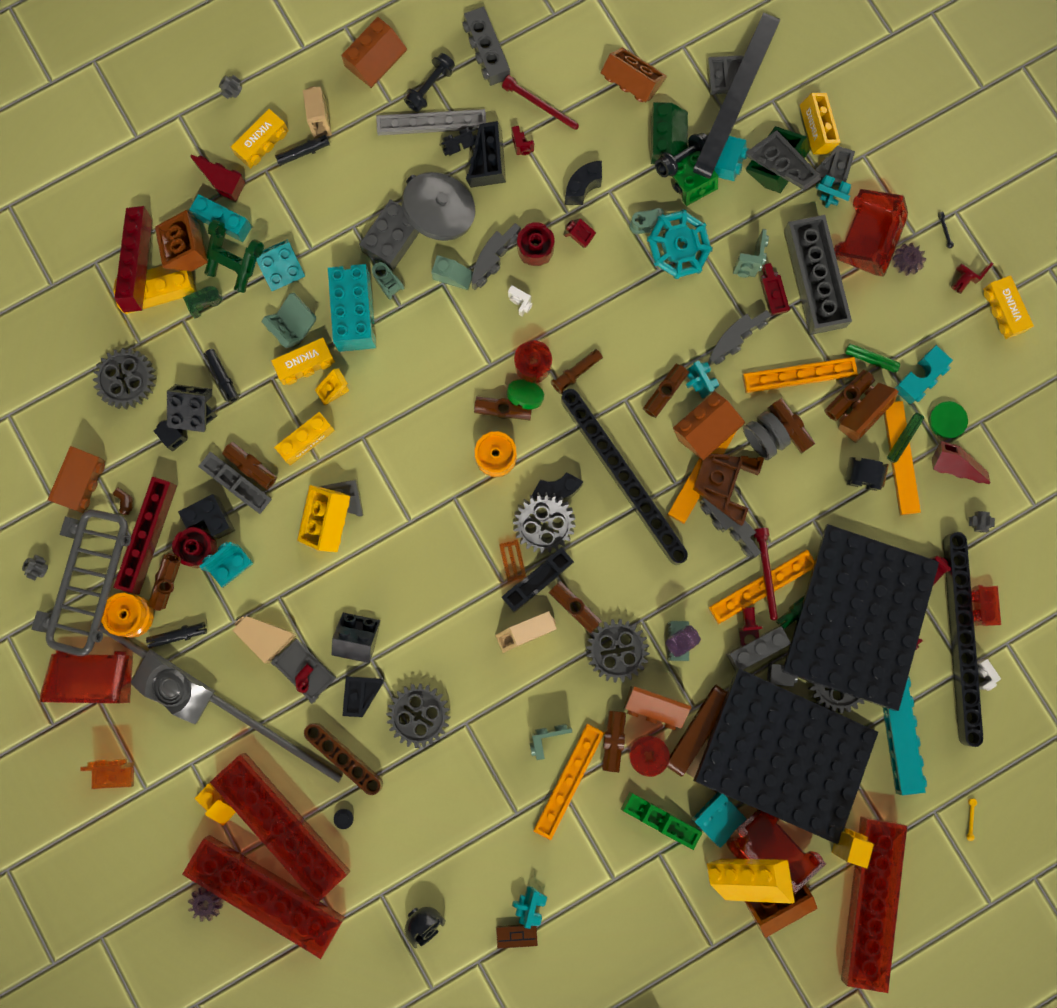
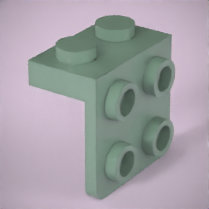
M762 229L756 241L754 255L740 253L735 263L733 274L746 278L749 276L755 277L757 272L761 271L767 253H764V249L769 241V236L766 235L767 229Z
M290 293L276 314L264 316L261 322L278 339L282 346L289 348L301 344L315 323L316 316L295 293Z
M562 724L554 726L555 730L548 731L547 728L536 729L535 734H532L533 743H529L531 755L536 756L537 760L545 759L541 738L572 733V728Z

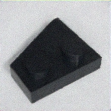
M346 676L342 716L363 717L385 679Z

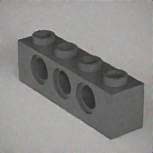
M483 6L464 13L462 25L465 33L468 32L470 35L469 43L471 48H475L477 52L475 57L477 63L483 67L481 71L484 80L488 79L490 86L503 82L510 75V68L485 7Z

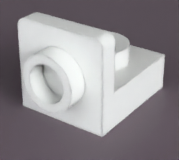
M511 285L508 290V297L514 304H522L519 308V315L523 316L525 312L528 313L533 305L531 303V296Z
M988 659L978 660V674L981 678H985L979 684V689L989 691L997 686L996 682L1001 680Z

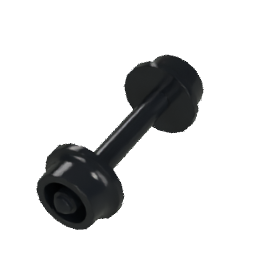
M440 53L438 57L432 59L436 69L418 92L410 88L407 90L404 102L413 111L419 112L422 108L427 107V102L423 96L441 73L447 77L452 75L455 64L446 54Z
M704 133L691 135L688 139L689 147L674 157L669 153H662L655 162L657 173L664 178L675 176L678 172L677 163L696 151L701 152L708 136Z

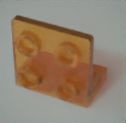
M116 759L113 761L96 760L87 762V766L80 767V771H92V789L134 786V762H127V759Z

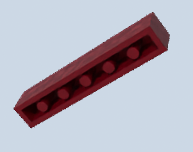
M144 206L129 207L125 211L114 297L124 313L142 311L153 221Z
M156 477L151 478L131 535V542L125 552L113 588L140 595L177 485Z

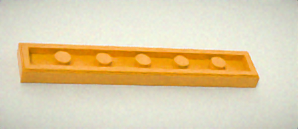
M855 357L745 373L742 376L745 392L752 393L856 377L858 372Z
M897 401L884 413L899 513L900 515L921 513L904 404L903 401Z
M735 433L711 454H724ZM700 458L667 514L682 524H685L700 497V494L693 490L702 463Z
M808 549L771 570L774 591L813 569L815 560ZM764 575L708 607L718 624L742 611V608H747L767 596Z
M588 723L586 724L533 830L534 832L549 840L552 839L605 732Z

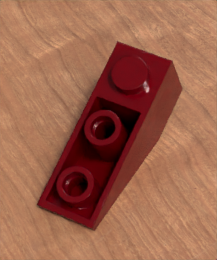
M191 154L190 157L218 194L237 202L246 184L242 174L233 169L231 171L227 170L220 163L215 162L213 164L203 156L199 155L197 157Z
M940 441L932 457L933 470L939 473L952 474L958 478H967L976 483H991L988 471L960 446Z

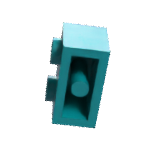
M729 136L714 169L718 174V178L735 181L736 176L740 175L742 161L747 158L746 152L749 150L745 139Z

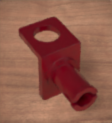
M990 262L980 275H977L965 265L960 264L956 270L961 273V276L951 288L953 290L958 288L956 292L962 294L970 281L975 284L981 281L994 263Z
M755 607L742 608L744 626L739 628L741 646L745 645L744 639L747 635H753L757 639L759 638V630L763 629L762 626L756 625Z

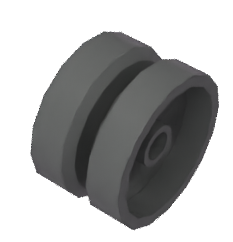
M764 411L757 417V422L751 421L743 427L744 435L749 444L765 460H770L777 454V449L782 451L791 444L787 430L779 419L769 411Z

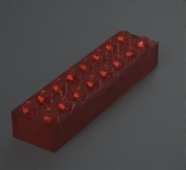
M247 753L237 756L210 781L213 787L316 904L351 872Z
M860 816L858 833L867 836V841L873 843L874 846L868 868L858 865L854 866L841 981L848 987L888 993L907 825Z
M211 835L203 838L182 873L188 879L320 959L326 953L346 918Z

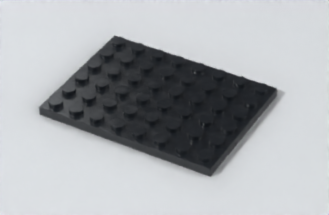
M827 524L782 672L893 711H899L939 562Z
M736 669L693 781L832 843L839 844L841 832L844 831L879 732L744 670Z

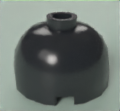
M422 907L419 910L414 908L408 914L409 919L405 925V935L416 949L417 944L423 946L435 937L439 932L436 929L440 924L443 927L446 920L432 907Z

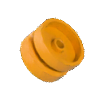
M499 431L489 432L483 435L476 443L474 449L475 460L479 469L485 475L502 477L510 473L515 467L517 461L516 445L507 434ZM497 452L498 456H493V453Z
M117 593L108 598L101 622L110 634L128 638L140 637L152 625L154 619L153 608L148 606L149 601L144 597L128 593Z

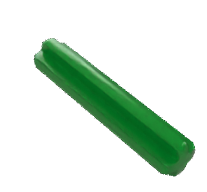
M849 344L846 347L845 353L894 373L898 372L900 368V363L853 344Z

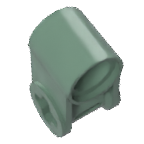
M657 208L633 214L629 224L632 233L643 234L652 232L658 221V216L664 215L663 209Z
M378 262L372 267L373 277L389 300L399 290L403 291L405 289L401 281L385 263ZM380 270L386 271L383 276L376 275Z

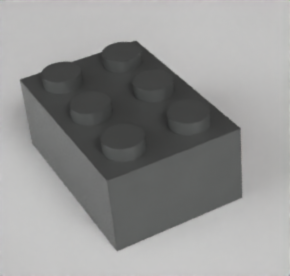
M390 199L359 245L362 253L377 262L385 263L391 271H394L419 232L407 221L402 206Z

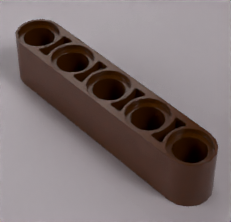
M717 684L714 685L668 757L665 767L680 777L686 773L713 730L727 694L726 690Z
M314 723L305 728L304 737L366 794L375 795L381 791L383 787L382 779L324 726ZM312 727H316L319 731V735L316 738L310 735ZM327 740L332 741L334 745L331 751L326 750L324 746ZM341 753L348 756L346 764H342L339 761ZM355 767L362 768V777L354 775ZM370 780L377 782V790L369 788L368 783Z

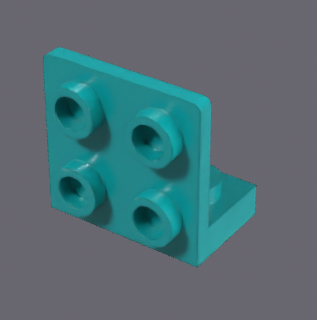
M288 239L264 249L261 256L256 260L271 291L305 277Z
M225 542L218 547V552L213 556L211 554L202 560L203 564L199 567L201 570L210 572L218 584L224 588L254 563L239 545Z
M719 792L692 817V820L719 848L747 822V818L724 794Z

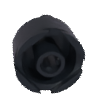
M856 457L849 458L845 477L848 486L858 487L866 485L865 489L873 491L884 488L889 464L883 465V462L861 458V461L855 460Z

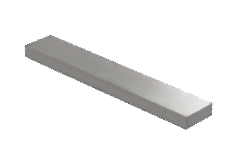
M485 109L376 115L377 134L395 135L460 131L467 127L470 130H478L480 124L486 123Z

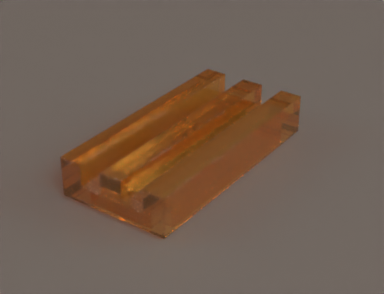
M518 540L499 544L507 581L526 578ZM513 545H515L522 575H518L517 568L511 547ZM505 547H508L514 573L513 577H510L504 551Z

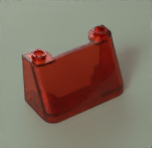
M860 189L858 196H855L853 200L856 215L845 242H839L834 247L836 259L873 275L884 277L907 221L908 209L904 195Z
M56 650L55 654H51L40 693V702L130 703L133 656L126 655L127 651H114V655L76 656Z
M757 810L729 837L726 842L728 849L737 859L788 860L793 895H795L826 863L817 852L808 851L805 853L777 824L778 818Z

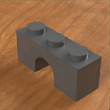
M782 626L762 634L754 641L734 649L726 655L735 671L736 669L743 670L791 643Z

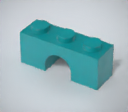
M199 194L189 209L196 219L207 225L214 219L223 222L226 234L241 242H244L252 228L247 218Z
M936 345L918 362L925 371V377L919 378L910 372L894 388L899 391L898 395L909 405L914 401L918 403L926 395L924 391L936 385L938 382L936 378L940 374L944 376L951 369L949 365L953 359Z

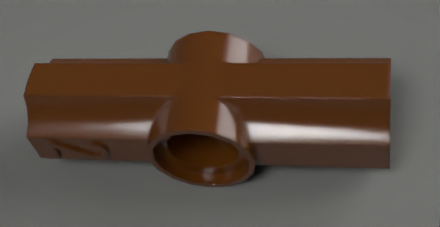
M677 363L674 365L643 407V410L648 415L657 418L689 374L687 369ZM667 387L670 389L671 393L664 394L661 391V388Z
M862 370L824 410L826 415L830 419L837 421L876 381L873 375L868 371ZM846 392L852 393L853 399H849L846 396Z
M476 396L474 413L498 416L501 419L513 418L530 421L532 409H524L519 404L516 406L506 398L493 399ZM506 405L509 409L506 412H500L498 407Z
M782 398L768 407V410L783 424L791 441L801 454L816 444L805 430L802 419L797 414H793Z
M234 442L225 447L222 453L224 457L238 466L237 468L250 479L253 478L266 490L274 485L278 477L266 469L254 456L246 453Z
M168 553L164 555L159 571L155 574V583L148 602V606L153 608V610L161 611L165 609L170 593L174 590V581L181 563V558L176 556V554Z
M561 581L549 591V594L590 634L602 622ZM572 602L580 604L579 612L575 613L570 610Z
M609 710L607 731H605L603 749H605L602 764L603 771L618 773L620 771L621 754L625 744V712Z

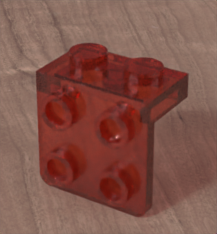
M977 585L972 587L975 626L1001 625L998 586L983 587V585Z

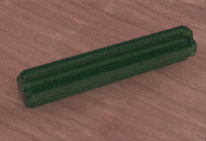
M916 412L912 416L888 454L887 459L890 462L896 463L921 425L924 416Z

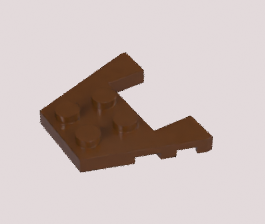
M710 454L702 460L693 490L738 525L742 526L749 508L730 501L738 473L742 469L758 476L764 458Z

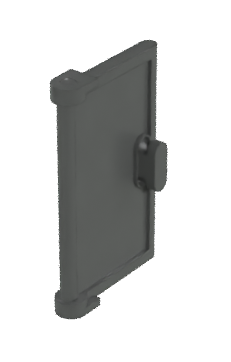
M295 639L271 662L295 687V676L306 664H309L314 669L308 676V691L302 693L311 704L316 702L319 698L318 696L336 679L298 639Z

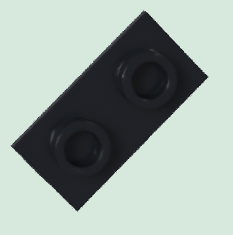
M467 127L460 130V135L454 138L452 134L442 138L443 142L439 145H444L445 148L442 149L444 155L451 156L461 151L458 145L460 143L463 149L473 146L477 137L476 134L472 135L475 129L470 130Z

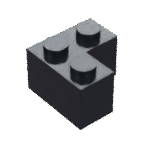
M214 494L178 511L186 528H200L207 525L211 536L216 539H220L235 531L220 498Z

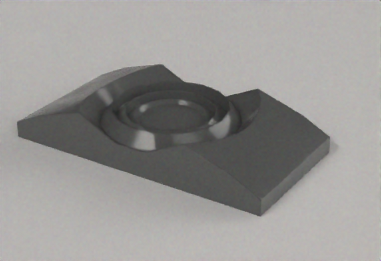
M151 649L148 650L131 681V684L144 697L162 704L172 715L193 724L198 723L215 690Z

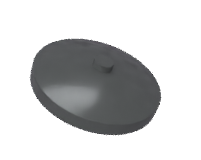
M436 172L423 173L411 179L403 192L402 209L407 221L415 230L426 237L441 241L457 239L469 230L474 221L475 203L470 192L462 183L451 176Z

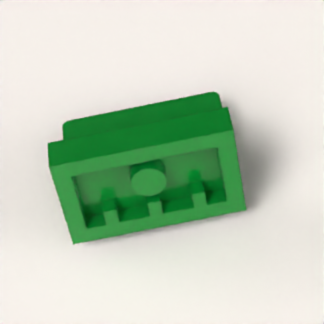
M696 151L678 162V172L675 176H672L682 189L683 202L686 206L718 189V174L715 170L710 179L693 173L701 153L700 151Z

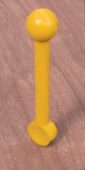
M970 798L968 800L970 805L969 833L966 835V838L969 841H973L975 838L973 835L974 807L977 805V801Z

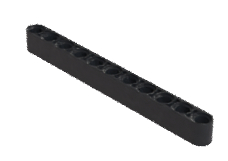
M765 12L763 13L698 157L693 173L708 179L711 178L781 20L780 18Z
M574 389L565 390L561 399L563 407L663 553L674 565L684 563L688 557L687 550L578 392ZM571 395L575 398V401L568 403L565 397ZM577 411H583L586 414V416L584 418H578L575 413ZM593 426L596 428V433L590 434L586 428ZM603 441L606 443L607 448L601 450L597 447V443ZM615 457L618 463L610 465L608 458ZM622 472L626 473L628 475V480H620L618 474ZM636 488L639 491V496H631L629 490ZM640 505H649L650 512H642L640 509ZM654 519L659 520L661 527L658 529L653 528L651 521ZM664 535L670 536L672 539L671 544H664L662 537ZM674 551L682 553L683 558L681 561L674 559Z
M955 532L945 536L943 539L944 559L951 568L945 575L958 737L961 744L965 746L979 747L983 743V726L968 545L966 536L961 532ZM953 537H955L958 541L957 546H955L952 543ZM955 556L959 559V565L954 563ZM956 575L961 579L960 585L955 581ZM958 595L963 599L962 604L957 602ZM960 614L964 617L963 624L958 620ZM961 634H964L966 637L965 643L960 641ZM963 653L967 655L966 663L961 658ZM965 673H967L969 676V680L967 683L963 680V675ZM966 693H969L971 697L968 703L965 701ZM968 713L972 715L971 722H968L966 719ZM970 733L974 736V740L971 743L968 740Z

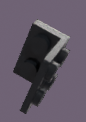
M174 384L168 389L167 427L205 432L206 402L212 397V389Z

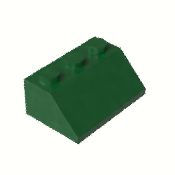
M653 102L651 111V164H655L656 160L664 152L674 157L688 148V112L673 103Z
M775 126L769 135L778 131L805 159L810 151L807 136ZM753 160L746 167V172L764 188L781 194L789 182Z

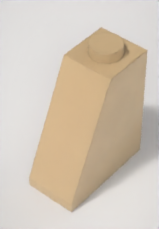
M310 87L303 90L307 122L314 139L324 134L332 136L321 87Z
M548 611L509 627L495 636L504 653L544 636L557 628L555 626V619Z
M248 616L238 619L234 624L236 627L232 630L266 664H269L296 637V634Z

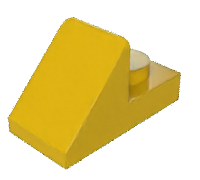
M339 368L327 375L315 391L322 403L327 405L346 394L349 389L347 381Z
M211 783L207 784L194 798L206 810V816L223 826L238 811Z

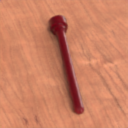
M508 75L503 81L502 88L507 92L514 91L572 129L577 130L579 128L577 122L517 85L518 82L512 76Z
M769 528L754 529L756 532L754 538L759 542L760 551L762 552L761 561L770 619L775 621L778 615L767 541L770 536Z

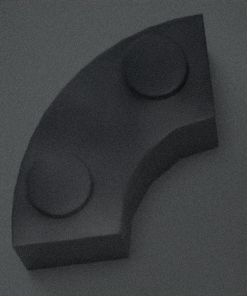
M602 160L587 163L572 175L566 188L565 205H583L584 198L588 192L601 187Z
M566 472L562 478L556 481L547 482L540 480L532 496L537 498V493L539 492L541 497H544L545 492H547L548 497H551L555 493L556 500L562 497L563 501H566L580 490L584 481Z

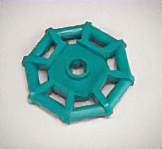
M685 209L671 214L659 215L650 236L647 237V242H649L654 259V266H658L671 274L674 279L694 273L700 274L710 252L713 251L707 234L706 223L699 221L687 213ZM679 219L678 225H671L670 221ZM686 222L692 224V225L695 226L696 228H695V229H690V228H688V227H687L688 225L686 224ZM664 226L666 232L660 237L658 235ZM697 233H700V237H701V240H702V244H700L699 237H698V234H697ZM678 239L684 242L682 249L677 245ZM657 243L662 244L664 252L662 256H660ZM700 250L702 251L699 259L697 260L695 258L696 253ZM668 259L670 262L676 263L675 268L664 262V260ZM690 262L691 267L682 269V263Z

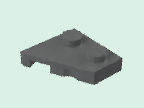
M743 55L708 57L710 95L728 93L743 60Z
M837 146L815 169L819 173L821 180L826 174L835 178L833 185L839 186L841 181L846 182L855 151Z
M357 479L318 486L349 495L350 501L347 512L356 516H363Z

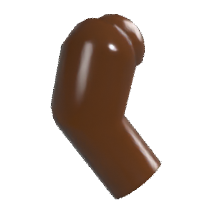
M118 487L113 492V495L120 500L119 512L122 515H129L133 509V498Z

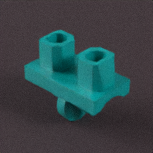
M825 174L820 184L817 183L816 189L829 193L828 196L823 194L820 196V200L825 201L824 207L828 208L830 204L838 205L839 200L834 199V196L849 201L850 195L848 194L851 184L841 181L838 190L832 189L835 178Z
M696 361L687 369L689 372L687 376L690 381L686 386L687 388L693 387L696 392H699L702 399L709 396L719 386L716 378L709 379L707 376L711 371L708 362L700 363V361Z
M527 886L526 894L520 895L519 901L512 902V906L517 908L515 915L520 917L519 923L523 924L524 928L531 929V926L541 925L542 915L535 912L536 905L542 907L546 905L547 896L535 888Z

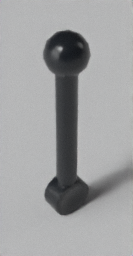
M942 211L938 213V218L941 220L946 236V246L951 249L954 247V243L950 239L944 219L945 215Z

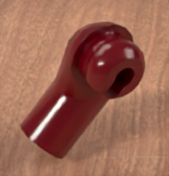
M306 664L295 676L296 689L300 693H306L309 688L308 676L314 670L309 664Z

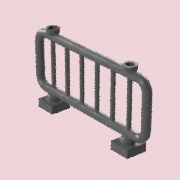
M99 510L86 511L80 520L65 516L60 535L74 540L52 613L37 611L31 629L45 632L46 643L50 648L76 656H85L92 651L95 642L98 643L103 639V632L99 631L100 623L123 546H128L131 542L130 535H126L128 524L123 516ZM91 517L117 522L120 525L118 535L113 536L87 530V522ZM84 533L116 540L112 555L80 548ZM78 552L110 559L107 573L102 574L74 567ZM73 571L105 578L101 593L69 586ZM67 590L99 597L95 613L63 605ZM62 608L94 616L90 632L58 624ZM56 627L87 635L88 639L85 647L77 648L56 642L54 640Z

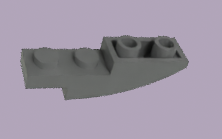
M516 223L503 236L496 231L484 246L473 271L471 283L474 290L478 287H483L488 280L487 278L499 271L501 265L499 256H504L508 251V247L512 243H517L521 227Z
M768 310L752 320L748 314L737 320L718 341L708 360L709 366L714 363L716 365L720 364L728 354L734 355L738 353L744 343L743 340L751 336L753 330L757 328L761 330L766 327L771 317Z
M705 498L700 501L702 511L706 515H710L713 519L712 524L718 531L721 530L722 533L729 528L731 537L734 541H739L742 545L741 550L747 557L750 556L753 559L762 553L750 538L756 532L746 521H744L742 526L738 525Z

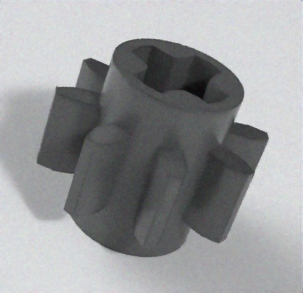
M234 75L224 76L219 84V88L222 90L220 94L227 99L229 97L236 98L242 90V86L239 83L240 79Z
M977 511L974 516L969 517V526H973L974 532L987 533L989 528L995 527V518H991L990 512Z
M35 555L33 559L28 557L24 561L22 571L25 572L26 578L35 581L37 577H44L48 570V565L45 564L44 558Z

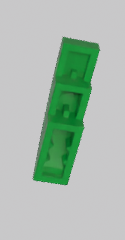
M629 792L621 807L623 812L692 850L695 849L703 833L632 792Z

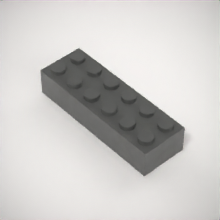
M821 215L788 222L784 233L809 334L813 335L846 328L852 322L826 216Z

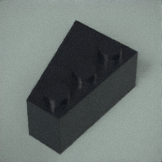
M498 121L482 123L479 125L473 157L470 160V169L466 176V181L470 188L506 183L501 127Z

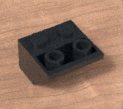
M343 612L332 638L331 655L370 663L381 620Z

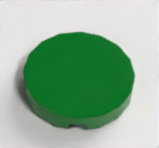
M517 379L508 385L506 395L514 405L518 406L519 404L524 409H536L541 406L544 400V392L536 383L525 379Z
M951 401L941 402L935 406L928 420L933 433L943 437V439L958 437L964 433L968 426L967 412L961 405Z

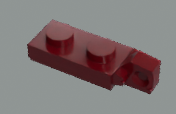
M771 263L764 264L762 267L761 284L770 315L774 316L789 312L790 307L781 275L773 271Z

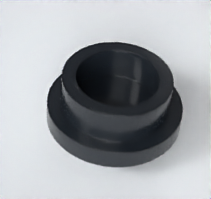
M340 809L335 813L334 824L337 828L347 829L353 824L354 816L350 810Z

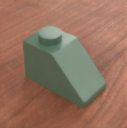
M438 255L431 272L433 280L465 290H469L473 271L457 261Z

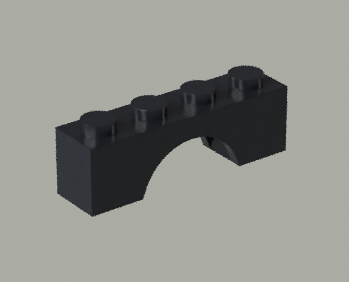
M561 547L501 598L515 613L572 566L574 561Z

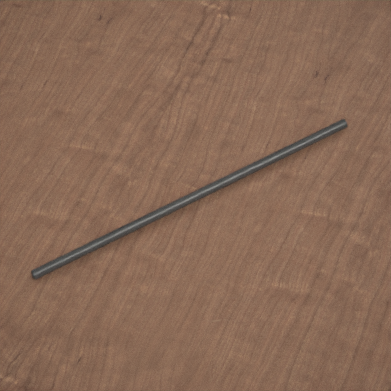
M102 622L100 623L99 630L140 657L144 658L148 651L126 637L110 634L104 628ZM213 694L210 699L212 703L339 783L342 775Z

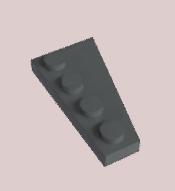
M775 131L746 152L748 158L804 191L821 180L819 173L778 131Z

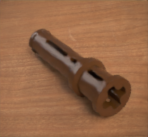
M594 349L574 367L564 370L563 374L556 380H551V385L559 394H562L563 390L569 385L576 383V379L603 359L602 354L597 349Z

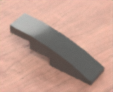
M209 452L198 466L259 514L262 513L272 500L212 452Z

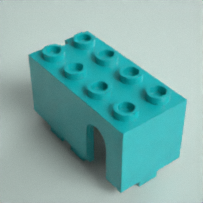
M366 264L351 265V269L344 270L343 266L328 267L332 335L336 348L339 352L375 349L376 337L372 330V324H374L371 276Z

